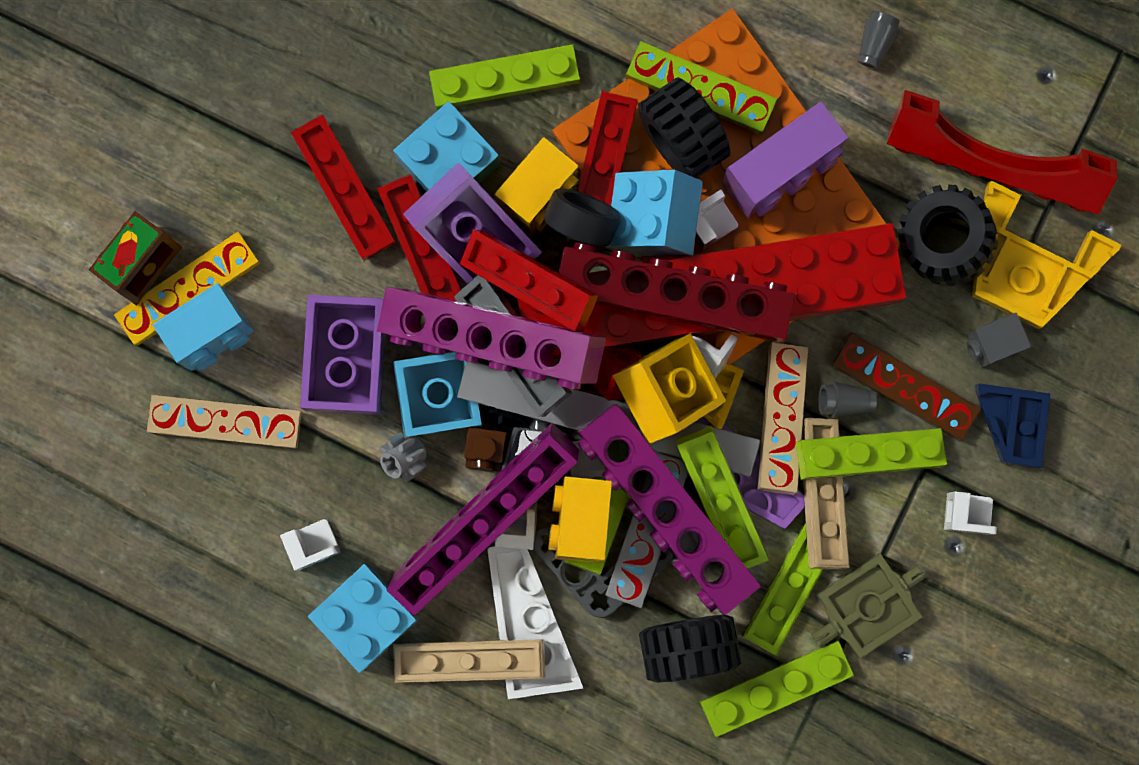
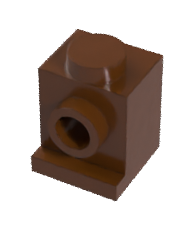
M468 427L464 455L466 459L465 468L500 472L504 463L507 441L506 432Z

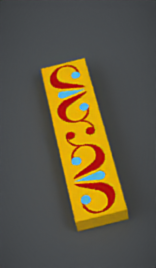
M236 232L149 290L137 306L130 303L115 313L114 316L135 346H139L157 334L152 324L216 283L225 288L261 263L241 234Z

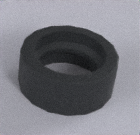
M556 189L553 191L543 216L545 223L562 235L598 247L611 244L621 220L619 212L612 206L590 195L569 189Z

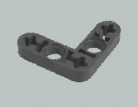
M551 526L539 530L534 540L535 551L589 614L598 618L606 617L624 603L609 597L606 600L609 605L606 610L600 607L595 610L592 609L590 606L593 602L592 592L596 590L602 594L607 590L608 585L604 584V581L612 576L615 565L602 576L586 571V576L581 582L572 583L564 575L567 563H564L563 560L559 567L556 568L552 564V561L556 560L554 552L549 550L544 553L540 548L544 544L541 537L546 533L550 536ZM669 548L663 552L666 557L662 561L658 559L652 578L673 558V553Z

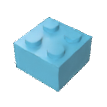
M449 101L393 150L396 160L412 175L413 179L425 192L434 186L458 162L478 184L500 166L499 155Z
M677 170L616 173L611 206L619 212L621 220L611 244L606 247L616 251L631 253L635 257L693 256L703 181Z
M218 283L152 324L176 363L191 371L196 368L198 371L209 368L218 361L216 357L218 354L228 348L230 351H234L242 347L250 340L248 335L255 331L232 294Z
M456 352L392 362L405 437L482 425L478 403L457 397L466 361L455 359Z
M363 564L307 616L358 673L366 670L419 620L417 615L413 616L386 591L388 584L370 564Z

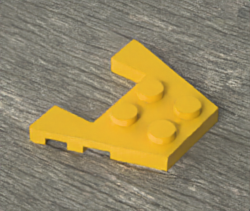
M991 180L985 188L984 202L995 222L998 244L997 250L992 251L994 258L991 264L985 263L983 265L984 272L980 276L976 273L974 275L972 297L1008 315L1017 312L1021 321L1037 329L1043 328L1075 293L1120 250L1122 245L1091 230L1087 232L1073 263L1005 229L1021 195Z

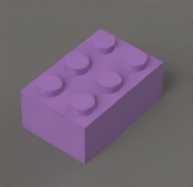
M820 101L730 165L721 184L747 219L755 213L762 217L778 205L777 201L783 197V193L787 191L791 196L802 189L808 183L807 180L813 176L815 170L821 175L838 162L837 159L844 153L841 148L848 137Z
M459 162L403 214L413 228L467 284L477 274L460 265L473 229L489 233L532 259H535L542 253Z
M307 296L301 409L306 412L381 416L386 334L377 332L383 298Z

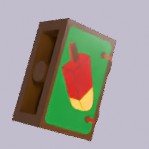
M134 211L104 251L99 254L96 261L89 268V271L137 306L181 250L182 246Z

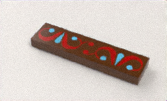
M853 333L848 336L831 365L935 428H941L942 432L959 442L963 441L981 410L979 407Z

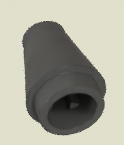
M872 11L870 19H865L858 63L870 68L879 69L880 63L900 32L898 29L899 19L882 12Z
M832 381L829 385H822L818 397L819 411L821 414L828 415L829 418L873 413L877 405L876 392Z

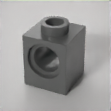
M1017 312L967 333L969 341L966 342L968 352L973 361H979L981 368L1031 347Z

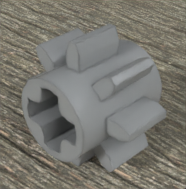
M400 432L387 440L388 443L380 448L383 452L380 457L381 466L385 473L392 478L402 476L404 481L408 482L427 467L423 462L427 456L426 449L423 443L416 437L411 436L405 439Z

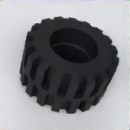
M677 77L639 103V114L646 132L673 170L680 171L697 179L730 156L729 141L720 121L702 95L685 80Z
M948 184V190H942L940 185L932 187L934 193L927 195L925 191L917 194L920 200L916 204L910 201L906 206L909 211L908 214H901L899 222L902 225V229H898V238L901 242L899 246L911 267L923 279L927 277L931 283L937 285L942 281L947 286H956L955 281L962 280L963 284L971 281L969 276L976 273L980 276L984 272L983 265L985 263L991 264L994 258L992 251L997 250V228L985 202L979 196L975 197L971 190L964 188L963 191H959L957 185ZM956 218L965 221L969 225V236L964 245L958 250L942 254L933 252L928 248V234L938 222L944 219Z
M721 614L648 627L639 633L646 677L649 681L663 683L699 678L727 672L742 664L734 617L729 615L724 616Z

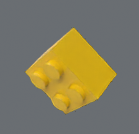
M543 137L494 194L495 201L527 235L531 237L536 230L542 233L549 226L545 223L543 216L553 191L556 189L577 191L579 166Z
M691 333L661 346L612 375L648 444L678 433L726 402Z
M565 476L562 486L555 485L552 511L559 512L558 525H551L548 550L556 551L555 559L598 564L605 560L612 481Z

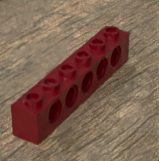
M574 243L573 248L564 246L559 274L598 295L595 305L783 343L786 340L795 293L786 292V285L764 282V287L748 284L749 278L740 275L726 274V278L721 279L710 276L711 271L701 267L688 266L687 271L672 269L673 263L662 259L650 258L648 264L634 261L635 255L623 251L614 250L611 256L596 253L597 247L588 244ZM601 266L610 272V278L607 283L594 285L589 281L588 274L594 267ZM634 274L643 275L648 281V287L641 293H633L626 287L627 279ZM671 282H679L685 287L686 295L679 301H671L664 294L665 286ZM708 290H717L723 295L724 304L720 308L710 309L703 303L702 295ZM748 297L756 298L762 306L761 314L756 317L745 315L741 310V301Z

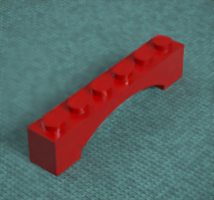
M908 90L904 91L890 124L887 144L900 152L915 153L929 158L936 164H948L963 169L969 175L975 177L984 176L999 181L1005 187L1020 188L1034 193L1041 199H1053L1068 204L1077 211H1089L1098 215L1118 179L1116 159L1081 148L1077 155L1037 157L1012 153L988 145L954 125L939 110L940 101Z

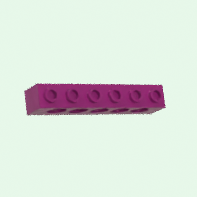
M386 287L377 332L391 335L390 342L412 346L413 341L423 343L422 350L445 355L446 349L455 351V359L471 363H478L479 358L490 360L489 368L511 372L512 366L524 369L522 375L524 377L546 381V376L548 375L558 378L557 385L576 390L581 389V384L597 383L606 341L605 337L585 332H574L568 328L394 287ZM422 315H424L425 317V325L423 329L420 325ZM455 323L458 325L456 337L453 336V326ZM490 330L492 335V341L490 345L487 346L486 334ZM524 338L526 342V350L525 353L521 355L519 351V344L521 340ZM557 347H559L561 351V359L559 363L556 365L553 359L554 350Z
M612 404L577 432L582 438L577 443L581 450L591 461L596 458L599 459L606 468L602 473L604 479L612 481V489L615 492L621 488L630 500L625 504L639 522L645 518L652 526L654 531L649 534L663 552L668 548L678 559L673 566L686 582L693 578L701 588L697 596L710 612L717 609L725 616L761 587L617 404ZM617 439L622 440L628 450L626 457L620 462H614L608 456V446ZM639 470L647 471L651 477L650 487L643 492H637L632 486V477ZM669 500L675 508L674 516L667 522H661L656 516V508L662 501ZM694 531L698 536V545L694 550L684 552L680 547V538L685 532ZM718 561L722 567V574L716 581L708 582L704 577V569L708 563Z
M551 423L392 574L386 591L415 616L578 462L579 448Z

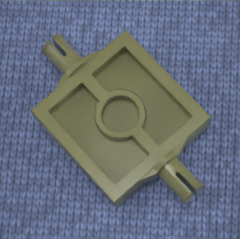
M878 553L818 592L816 596L826 609L830 623L811 634L813 639L817 640V645L821 648L824 644L839 636L848 643L855 656L861 659L923 618L912 602L909 590L927 578L926 573L921 572L923 568L917 564L916 567L900 576L891 570L881 553Z

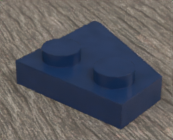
M976 384L975 392L1000 462L1003 464L1042 468L1050 393Z

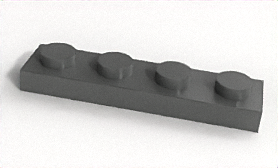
M479 275L454 296L457 302L517 316L498 287ZM490 330L486 334V343L488 346L492 341V335ZM524 338L521 340L519 344V351L521 355H523L526 350V342ZM513 366L512 371L507 372L538 417H546L573 394L569 388L557 385L558 378L547 375L546 381L522 376L524 369Z

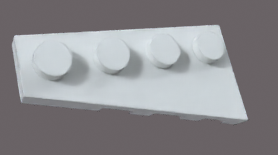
M487 547L500 640L544 639L546 677L543 679L505 680L508 699L583 689L528 549Z

